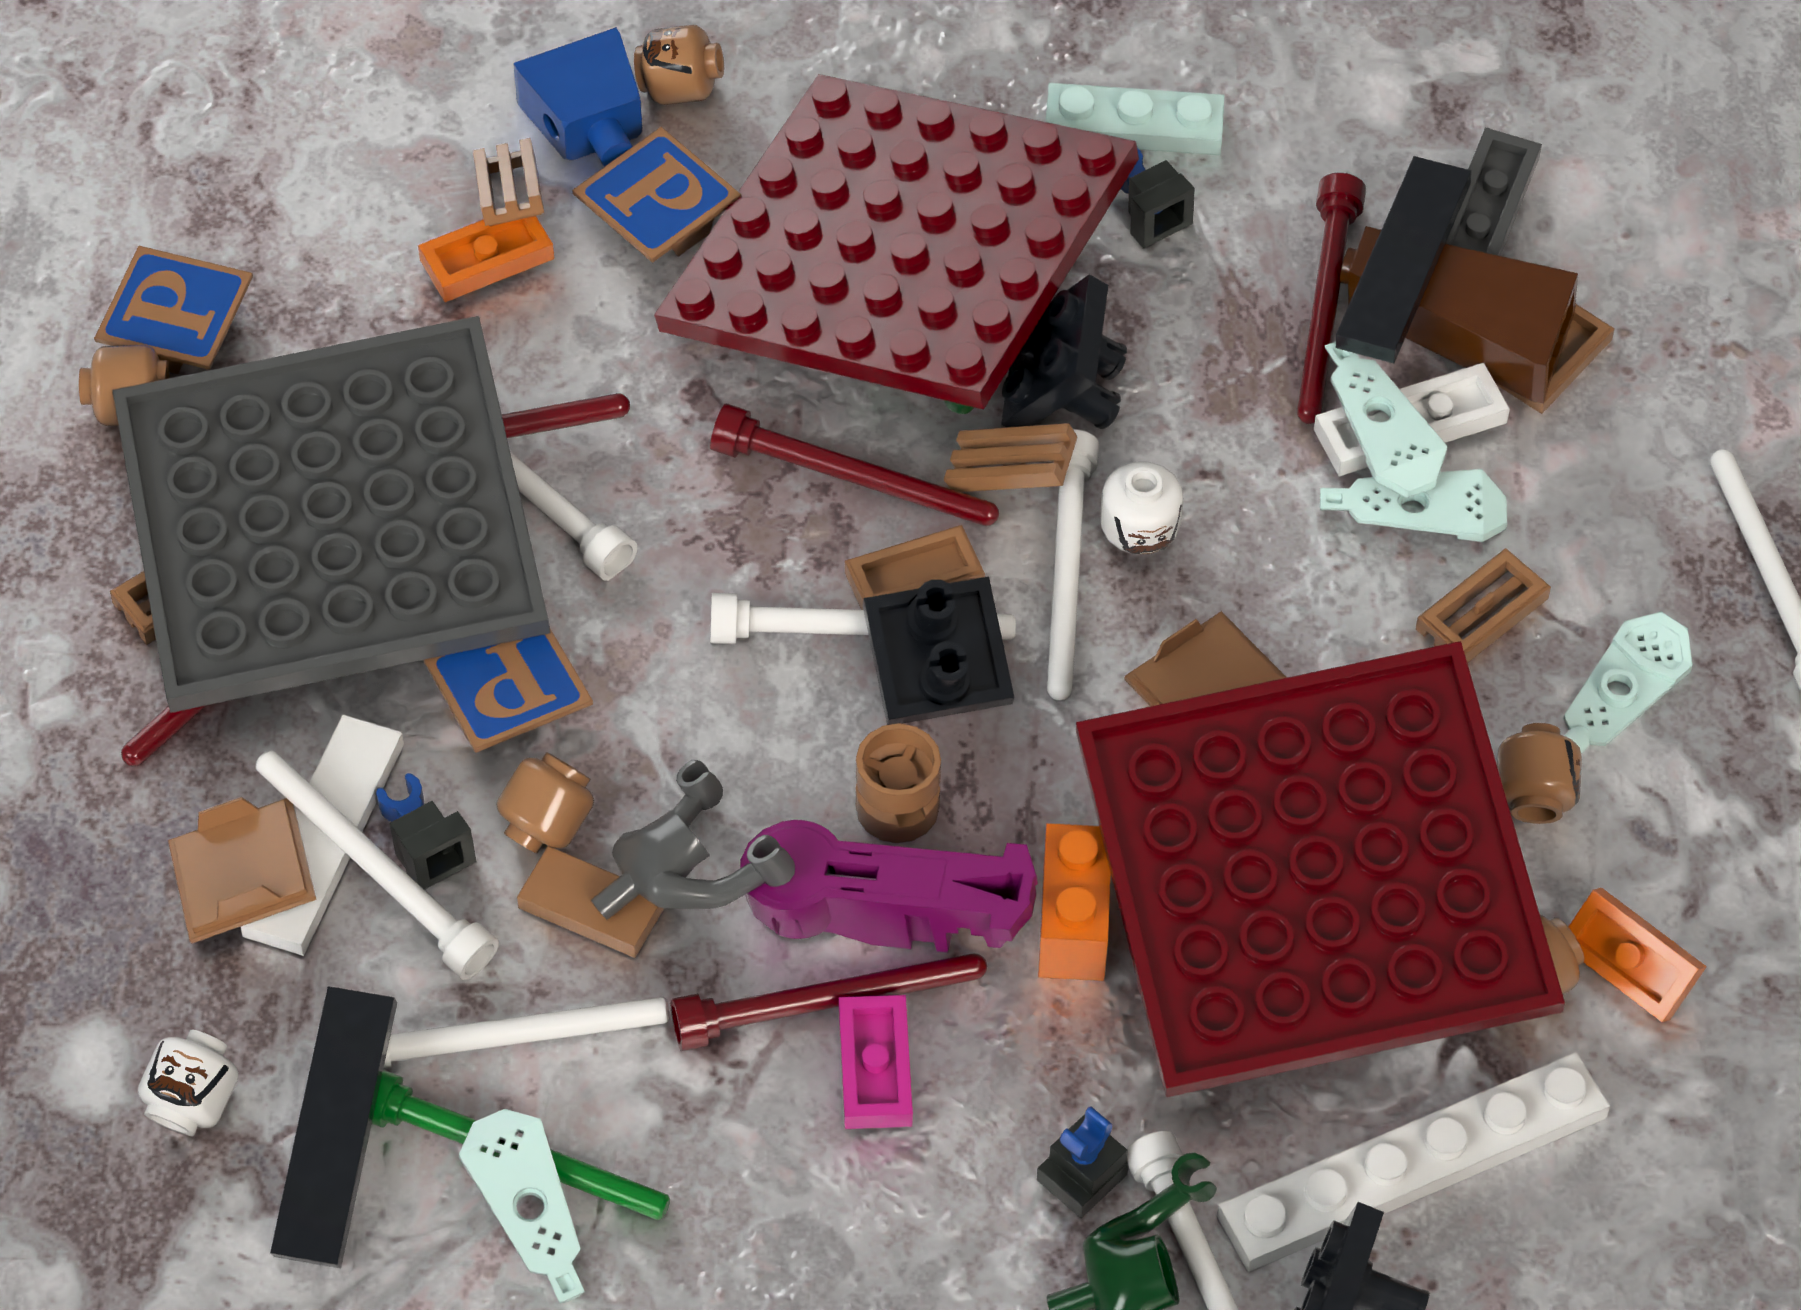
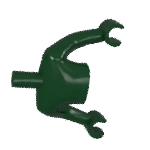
M1197 1153L1184 1154L1173 1165L1172 1180L1174 1183L1139 1207L1110 1220L1088 1235L1083 1242L1088 1282L1048 1294L1047 1305L1049 1310H1162L1178 1305L1179 1292L1163 1239L1158 1234L1142 1239L1138 1238L1155 1229L1190 1200L1206 1202L1214 1197L1217 1187L1212 1182L1202 1181L1194 1186H1190L1189 1182L1194 1172L1207 1168L1210 1162L1204 1156Z

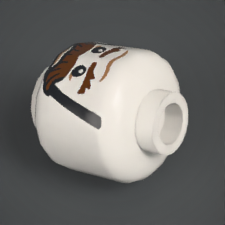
M1132 462L1116 469L1108 477L1102 490L1101 527L1107 539L1120 550L1132 554H1152L1165 549L1175 540L1181 526L1183 511V490L1176 476L1164 466L1151 462Z
M190 1030L186 1039L179 1037L162 1039L158 1043L138 1087L139 1097L147 1105L144 1115L166 1128L189 1136H194L197 1128H212L216 1126L238 1080L236 1066L223 1056L227 1045L219 1039L197 1030Z

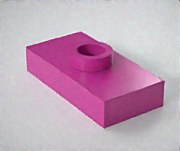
M906 995L839 997L845 1129L912 1127L913 1110Z

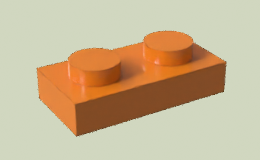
M536 216L493 226H485L483 219L418 245L420 261L444 302L554 259L553 243Z
M1603 888L1592 890L1568 926L1581 946L1585 959L1583 963L1661 1022L1671 1020L1707 967Z

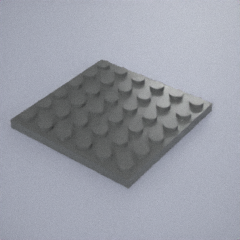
M479 316L112 390L165 694L171 713L551 633Z

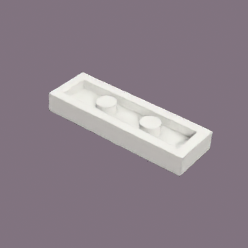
M1484 363L1399 389L1444 443L1506 424L1508 421L1510 408ZM1340 407L1316 415L1314 431L1338 476L1368 468L1366 456L1344 408ZM1374 410L1367 414L1369 419L1376 422L1389 420V416L1383 411Z

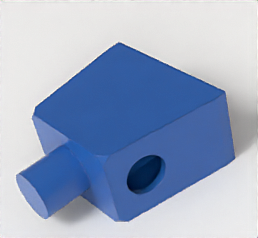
M617 27L513 63L518 105L563 159L573 161L596 153L605 167L632 148L633 145L630 140L638 138L642 133L640 95Z

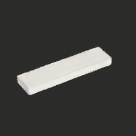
M342 714L309 782L361 832H363L376 805V791L378 788H384L404 746L402 732ZM297 808L296 816L317 900L241 926V932L244 938L304 956L350 857Z

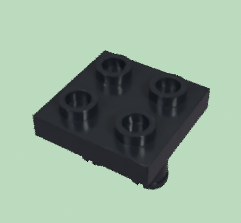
M1089 274L1068 290H1062L1057 293L1009 368L1008 376L1002 388V396L1005 398L1001 421L1002 426L1006 428L1035 426L1061 408L1086 419L1099 429L1109 427L1116 419L1120 406L1116 405L1121 402L1120 394L1109 391L1096 383L1097 374L1105 380L1114 379L1123 369L1126 357L1123 355L1127 353L1126 345L1115 342L1102 334L1108 284Z
M989 576L953 583L943 580H930L925 582L919 589L864 598L863 610L887 725L904 724L1013 704L1014 693Z
M1357 1202L1343 1224L1335 1220L1332 1221L1321 1249L1315 1247L1301 1281V1286L1308 1288L1302 1307H1295L1294 1310H1425L1430 1292L1372 1269L1373 1263L1369 1261L1384 1212Z

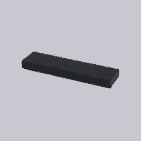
M1413 156L1336 333L1337 349L1395 363L1471 185V170Z
M327 987L270 1254L274 1257L340 1269L342 1267L397 1007V1001L394 997Z

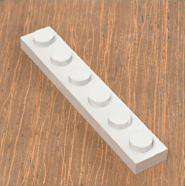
M1575 1052L1218 1204L1216 1217L1249 1273L1323 1241L1332 1221L1335 1220L1343 1224L1357 1202L1381 1210L1386 1214L1607 1118L1610 1105L1578 1053Z

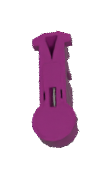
M788 820L763 829L748 843L740 859V868L750 863L747 858V851L750 845L762 835H769L775 838L780 846L792 857L795 863V873L789 882L777 887H770L765 883L745 894L746 900L758 920L777 935L791 939L810 938L822 932H829L870 945L911 949L913 941L935 943L937 952L948 953L952 933L958 934L959 928L970 929L971 935L983 936L988 947L1001 948L1006 941H1012L1018 931L1032 917L1037 894L1035 887L1038 884L1037 875L1026 844L1007 843L1003 857L838 841L836 836L822 825L805 820Z

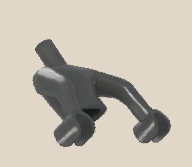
M691 760L679 770L676 778L679 787L685 793L684 797L673 810L671 809L654 822L641 829L622 834L612 850V856L622 875L591 899V902L606 920L610 919L639 894L660 908H718L730 904L765 883L770 887L784 885L793 877L795 863L789 853L780 846L775 838L769 835H762L750 845L747 851V858L750 863L734 873L717 880L686 878L697 864L710 856L688 827L701 810L713 808L719 804L723 796V787L717 777L701 761Z

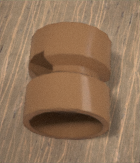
M901 723L884 725L870 732L859 744L856 756L857 784L855 806L857 816L864 829L879 840L892 843L914 841L927 834L936 823L940 809L941 757L938 745L928 733L916 726Z

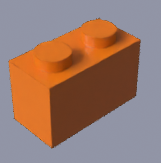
M1046 823L1039 978L1104 981L1111 872L1099 826Z

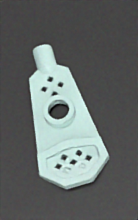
M1336 341L1325 345V349L1337 366V369L1331 376L1332 385L1364 451L1366 463L1374 480L1406 498L1435 488L1448 446L1375 360L1362 359L1356 353L1337 349ZM1374 410L1383 411L1389 416V420L1376 422L1369 419L1367 414Z
M1483 469L1440 472L1435 488L1410 498H1406L1379 484L1373 477L1358 478L1350 488H1320V510L1349 511L1357 523L1457 535V539L1478 542L1488 540L1506 530L1507 527L1506 496ZM1407 501H1417L1425 509L1422 512L1411 513L1404 510L1402 505Z
M1662 611L1624 621L1614 636L1611 645L1563 718L1569 730L1564 736L1572 739L1580 747L1581 754L1589 745L1606 746L1691 672L1693 664L1688 628ZM1610 682H1621L1630 688V692L1626 695H1616L1608 689L1607 685Z
M503 1109L473 1122L459 1153V1159L481 1191L530 1273L548 1276L560 1304L581 1296L585 1291L572 1264L581 1248L541 1119ZM517 1132L523 1133L522 1137L516 1136ZM499 1140L505 1141L504 1145L499 1144ZM512 1144L518 1146L517 1150L511 1148ZM482 1147L487 1149L486 1153L481 1151ZM494 1152L500 1153L499 1158L493 1156ZM528 1195L538 1197L544 1205L541 1215L534 1219L523 1218L517 1211L519 1200ZM540 1228L546 1230L544 1235L538 1233ZM555 1233L561 1235L560 1240L553 1239ZM534 1243L540 1245L538 1250L532 1248ZM549 1248L555 1250L554 1256L548 1254Z

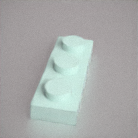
M1049 83L1046 110V122L1133 140L1136 141L1139 150L1221 155L1224 95Z

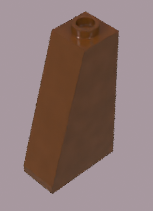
M1366 226L1358 248H1348L1341 268L1340 282L1348 284V305L1381 229ZM1445 244L1408 330L1406 339L1464 368L1484 363L1495 383L1531 401L1544 404L1552 376L1554 375L1574 317L1578 273Z

